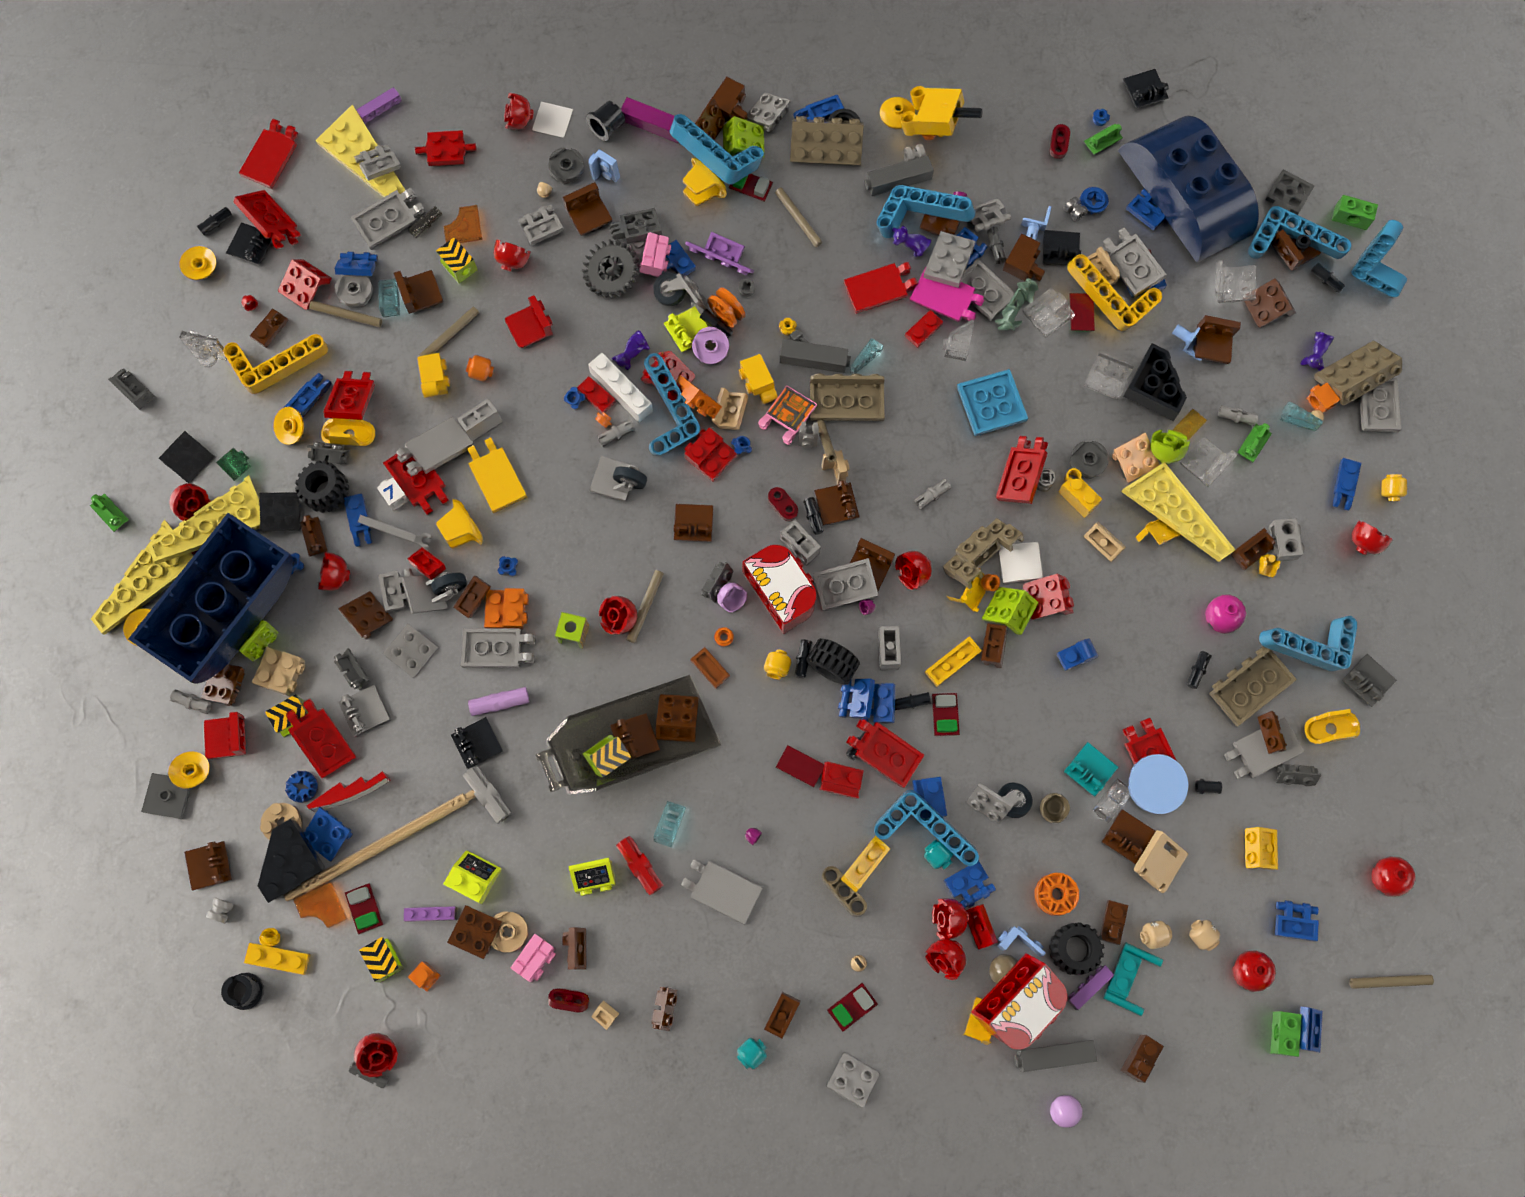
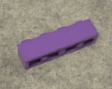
M393 87L356 110L362 121L367 123L394 105L399 104L402 100L399 93Z
M457 907L404 908L405 922L457 920Z
M1100 965L1095 970L1096 973L1094 975H1089L1086 978L1087 981L1081 983L1077 987L1078 990L1076 992L1073 991L1068 996L1069 999L1067 1001L1075 1010H1079L1114 976L1106 965Z

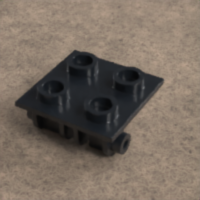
M1156 69L1123 78L1136 108L1169 98L1166 90L1169 89L1168 83L1161 82Z
M241 222L226 254L260 265L272 239L271 237L265 238L256 227Z
M1044 230L1043 263L1068 265L1074 257L1081 254L1080 233Z
M184 431L159 459L183 480L190 483L213 459L214 455Z
M297 492L259 493L260 531L300 530L299 497Z
M487 717L463 729L459 727L454 730L455 733L451 734L467 769L503 752Z

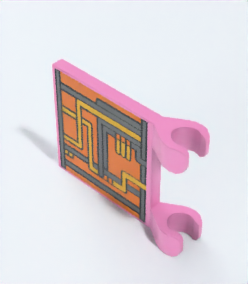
M786 386L768 412L759 420V427L766 430L771 420L788 429L782 439L785 444L790 445L798 433L801 423L808 419L817 404L789 386Z

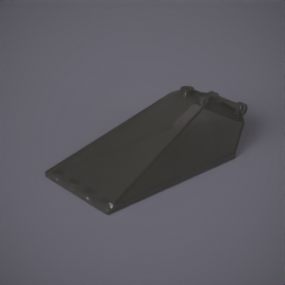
M687 675L567 716L547 738L549 749L535 756L537 761H540L550 784L548 786L550 792H555L565 787L568 794L574 795L599 791L716 748L721 743L691 676ZM660 694L699 698L695 742L656 739L660 750L628 760L604 778L595 774L584 757L583 753L608 735L613 736L610 725L617 723L620 719L627 720L647 713L656 737ZM552 756L562 779L561 781L557 782L547 759L548 757Z

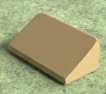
M1099 522L1095 523L1083 536L1111 562L1126 548Z

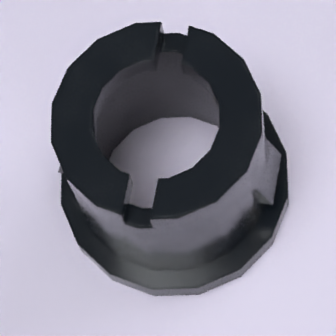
M607 101L595 112H589L586 115V121L595 136L603 141H607L610 139L611 134L624 124L625 116L617 104L613 105L612 101Z
M240 973L231 976L223 983L221 988L223 1001L239 1010H250L256 1007L264 995L262 980L252 973ZM239 981L246 987L245 995L240 999L241 1003L234 997V988Z

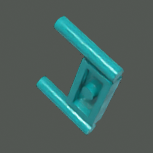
M1125 942L1113 972L1114 976L1110 979L1103 999L1142 1016L1144 1008L1127 1001L1126 998L1140 967L1141 959L1161 967L1163 959Z

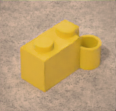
M440 353L417 357L424 398L448 394L447 387H450L448 375L445 376L444 370H447L446 360L441 358Z
M761 354L740 361L741 369L738 371L741 379L746 381L745 387L748 394H753L754 396L759 394L763 404L776 400L778 396L774 381Z
M1071 468L1066 473L1064 484L1058 492L1086 518L1098 507L1102 498L1081 478L1080 470ZM1069 475H1074L1076 479L1069 478Z

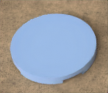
M1155 754L1140 759L1132 767L1128 789L1131 798L1142 810L1153 814H1166L1176 810L1184 802L1188 792V778L1183 767L1176 760L1166 755Z

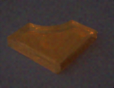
M477 205L459 207V214L456 220L444 226L446 243L453 238H456L459 243L483 240Z
M329 882L293 899L300 918L317 917L324 922L327 928L347 920L333 882Z

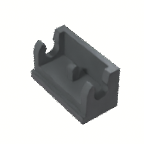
M124 368L108 379L139 410L155 397L131 372H126Z

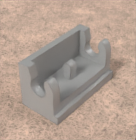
M489 399L457 418L460 426L472 441L503 422Z

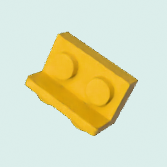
M1263 827L1245 829L1246 868L1278 870L1276 829Z

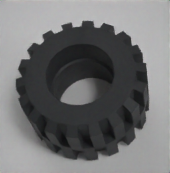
M319 460L315 464L309 463V466L307 468L304 467L302 469L303 472L298 474L299 479L295 481L297 485L295 491L298 493V497L316 512L325 513L326 510L331 512L333 508H339V504H343L345 502L344 497H347L349 494L347 492L349 490L348 479L334 464L328 461L321 462ZM328 481L327 486L322 491L316 493L320 484Z
M822 638L817 640L806 659L816 672L833 682L844 685L849 684L860 665V661L851 651L834 641Z
M1077 922L1064 925L1055 932V935L1050 940L1052 944L1049 945V949L1052 951L1050 957L1054 959L1053 963L1055 966L1060 967L1059 970L1067 972L1069 975H1083L1094 971L1096 966L1101 964L1102 961L1100 959L1104 957L1102 949L1105 947L1104 944H1101L1100 940L1103 939L1101 935L1098 936L1096 934L1098 931L1095 928L1091 929L1090 925ZM1072 937H1079L1086 944L1087 954L1082 961L1071 959L1067 953L1066 945Z

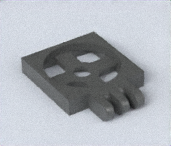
M1283 169L1265 200L1272 203V207L1279 206L1298 215L1314 185ZM1282 181H1292V183H1291L1290 185H1287V186L1284 185V184H1282V183H1280V182H1282ZM1298 185L1303 189L1304 195L1298 192ZM1275 189L1283 192L1284 197L1282 200L1275 197ZM1287 190H1292L1293 195H1289ZM1293 198L1301 202L1297 206L1288 204L1290 199Z
M655 208L620 215L621 221L610 224L612 238L614 240L626 238L627 244L646 240L649 232L662 235ZM656 225L655 230L646 231L648 226ZM630 230H639V233L631 235L628 233Z

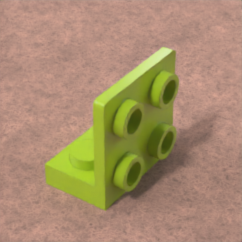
M735 116L724 125L723 149L731 156L751 146H758L764 152V127L762 125Z
M999 587L986 608L982 619L987 622L1005 624L1015 634L1022 635L1038 602L1025 590Z
M262 620L239 651L254 662L263 655L264 649L268 644H272L276 640L279 632L267 621Z

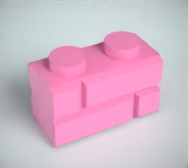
M651 232L647 234L640 273L659 277L663 271L666 272L668 261L665 258L666 255L669 256L671 245L668 244L669 237Z
M534 934L511 966V969L531 983L534 980L538 981L544 973L542 968L546 962L550 964L555 958L556 953L554 951L556 948L537 934Z

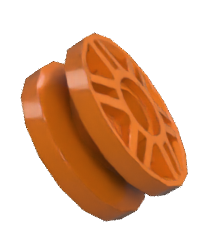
M719 288L716 291V296L711 295L707 299L712 312L730 328L737 325V320L741 321L746 317L740 302L725 288Z
M1051 873L1043 876L1037 882L1034 889V898L1037 906L1043 912L1049 915L1060 916L1071 912L1076 907L1079 900V889L1076 882L1070 876L1064 873ZM1054 889H1058L1061 892L1059 900H1056L1052 895Z

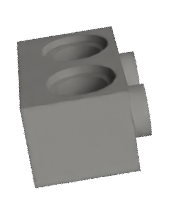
M1297 518L1274 520L1269 525V532L1276 543L1273 545L1275 560H1298L1304 553V544L1300 539L1301 526L1298 524ZM1283 528H1286L1289 531V534H1286L1283 531ZM1286 546H1289L1292 549V552H1289L1286 549Z
M796 520L781 531L780 539L805 565L820 554L821 546Z

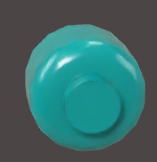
M934 840L924 849L926 851L924 857L934 869L942 867L944 870L953 863L950 859L954 854L940 841Z
M748 1038L737 1049V1058L746 1069H756L767 1059L765 1052L767 1047L760 1039L755 1041L753 1038Z

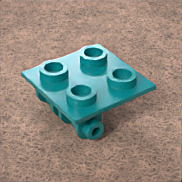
M1087 742L1064 772L1095 797L1119 767Z

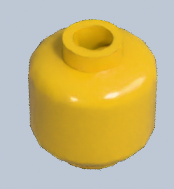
M1402 474L1386 475V478L1381 480V495L1388 498V501H1400V497L1407 495V479L1402 477Z
M780 649L770 652L764 664L767 676L776 680L786 677L792 663L791 658L787 656V652Z

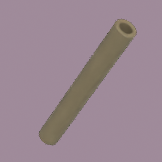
M778 188L775 191L777 197L815 247H819L822 244V240L783 188Z
M311 301L309 305L310 310L379 328L382 325L381 318L316 301Z
M473 306L422 351L419 356L436 353L479 314V311Z
M818 420L819 436L827 460L834 462L837 457L824 420Z
M655 570L637 612L636 624L630 630L626 639L631 643H635L663 578V572Z
M1432 975L1350 978L1349 983L1352 989L1433 985L1434 979Z

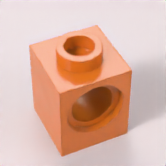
M1328 383L1322 386L1319 384L1314 386L1310 390L1311 394L1306 398L1315 410H1320L1323 413L1333 408L1340 401V398Z

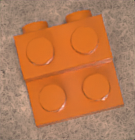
M680 375L676 381L681 385L680 389L683 391L681 395L686 398L685 403L693 409L696 406L698 408L696 411L704 417L708 414L714 419L722 406Z
M522 588L489 590L486 594L484 628H520L524 630V624H527L528 621L525 605L529 603V595L526 594L525 590Z

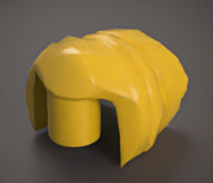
M1271 554L1261 556L1259 558V574L1273 578L1276 576V571L1279 569L1281 561L1275 560L1276 557Z

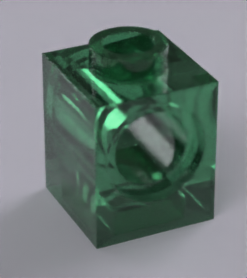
M234 447L216 462L233 481L251 467L247 462L249 457L242 450L238 452Z

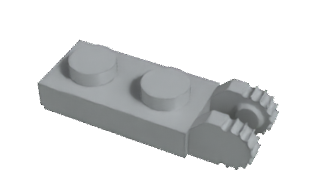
M806 422L801 423L798 446L803 448L817 447L818 422H813L812 426H807Z

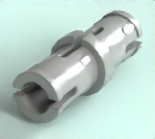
M1221 405L1218 412V417L1234 420L1236 423L1242 422L1255 426L1258 420V414L1242 411L1241 408L1234 409Z
M629 419L597 435L601 446L603 447L615 439L619 440L621 436L635 430L633 423H631L632 421Z
M943 479L934 487L927 488L924 494L914 499L915 504L919 509H922L933 500H938L940 495L951 489L950 483H946L947 480Z
M175 689L170 695V701L179 703L189 710L194 709L208 714L212 708V702L197 698L194 694L189 695Z

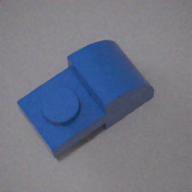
M1090 638L1079 641L1075 645L1056 654L1065 671L1099 657Z

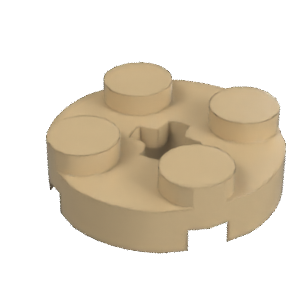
M273 803L262 815L260 830L270 840L272 829L278 826L277 821L285 818V822L293 816L302 829L300 812L296 807L288 803Z
M514 912L498 913L493 918L502 921L491 946L503 953L515 952L528 939V925L519 914ZM505 927L513 929L511 937L503 936Z

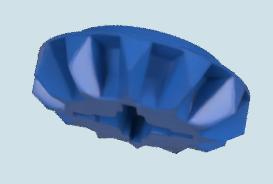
M1089 187L1082 192L1080 204L1086 206L1091 214H1099L1101 211H1105L1109 199L1104 190L1098 187ZM1094 196L1096 199L1095 205H1093L1091 201Z
M297 771L290 775V778L286 781L285 791L291 800L303 803L314 797L317 792L318 783L311 773ZM303 781V784L306 787H308V789H301L300 792H298L299 788L294 786V784H301V782Z

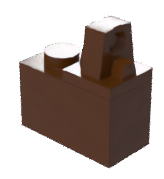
M726 76L713 97L726 122L734 116L747 120L748 113L742 110V107L739 105L746 98L745 85Z
M1021 233L1004 264L1003 271L1023 281L1027 278L1041 281L1045 271L1035 263L1041 252L1038 250L1041 243Z
M1140 1035L1120 1071L1137 1082L1145 1083L1164 1046L1147 1035Z

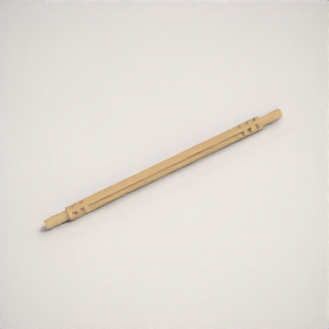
M474 790L458 795L307 879L299 887L284 894L285 900L288 902L304 892L309 893L467 805L468 801L476 797Z

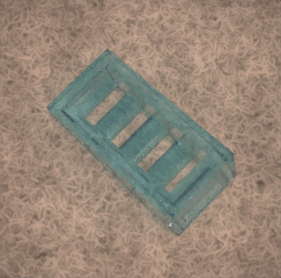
M396 279L378 281L379 310L382 317L400 315L399 292Z
M873 338L870 339L852 363L850 373H857L882 353L883 345Z
M1290 401L1284 406L1280 418L1281 421L1312 431H1316L1323 423L1321 419Z
M667 801L654 834V842L673 847L686 807ZM669 810L679 813V815L677 816L668 812ZM666 818L675 820L676 823L667 821ZM663 826L673 828V831L665 829Z

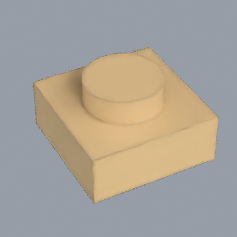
M603 1000L591 1017L607 1030L619 1013Z

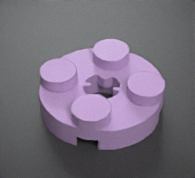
M706 327L696 334L692 342V349L694 355L702 363L713 365L721 362L727 356L729 341L721 330L715 327ZM708 341L716 343V348L713 347V351H710L709 348L706 349L705 345H708Z

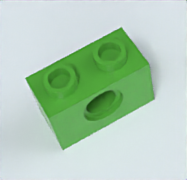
M1342 195L1335 205L1332 221L1367 230L1375 220L1378 204Z
M1282 1011L1273 1012L1271 1054L1299 1057L1301 1014Z

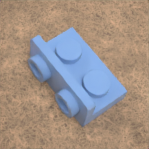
M600 149L591 155L589 167L593 180L596 181L601 174L607 180H613L614 182L619 180L620 174L616 159Z

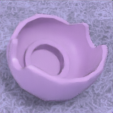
M730 582L720 588L717 599L719 605L731 613L739 610L744 605L748 594L741 585Z
M1062 1095L1051 1103L1050 1114L1052 1120L1058 1126L1070 1128L1077 1125L1081 1120L1083 1109L1075 1097Z

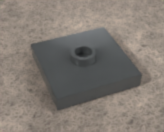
M152 773L141 812L182 819L191 788L177 787L171 782L169 776Z

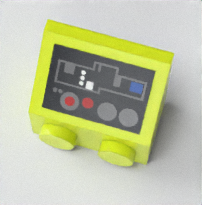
M466 850L453 865L443 885L483 904L502 868Z
M609 858L569 866L574 891L577 894L580 893V896L590 895L592 890L600 889V892L610 891L612 886H616L613 865Z

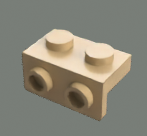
M1102 247L1097 248L1096 252L1087 258L1110 285L1117 283L1120 277L1119 269L1116 265H1113L1107 251H1104ZM1087 276L1089 280L1093 282L1092 278L1090 276Z
M721 388L717 396V403L722 408L715 418H712V422L720 429L739 430L749 396L746 393L729 392L726 388Z
M834 450L837 457L836 461L829 462L826 454H823L821 467L822 470L833 468L837 485H839V481L846 480V477H848L849 463L847 459L844 460L842 450Z

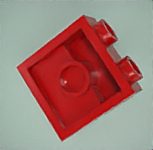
M709 427L707 430L702 429L698 433V439L694 444L690 442L685 447L684 455L688 462L713 482L734 460L737 454L723 441L720 435Z

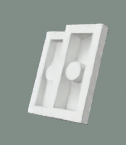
M1038 542L1012 544L1013 550L1011 552L1001 546L999 556L1004 584L1020 581L1026 583L1043 578Z

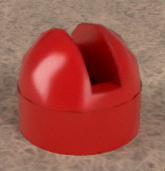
M245 295L241 299L242 306L246 311H252L258 306V301L252 295Z

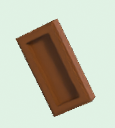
M705 647L690 659L715 689L730 677L729 673Z

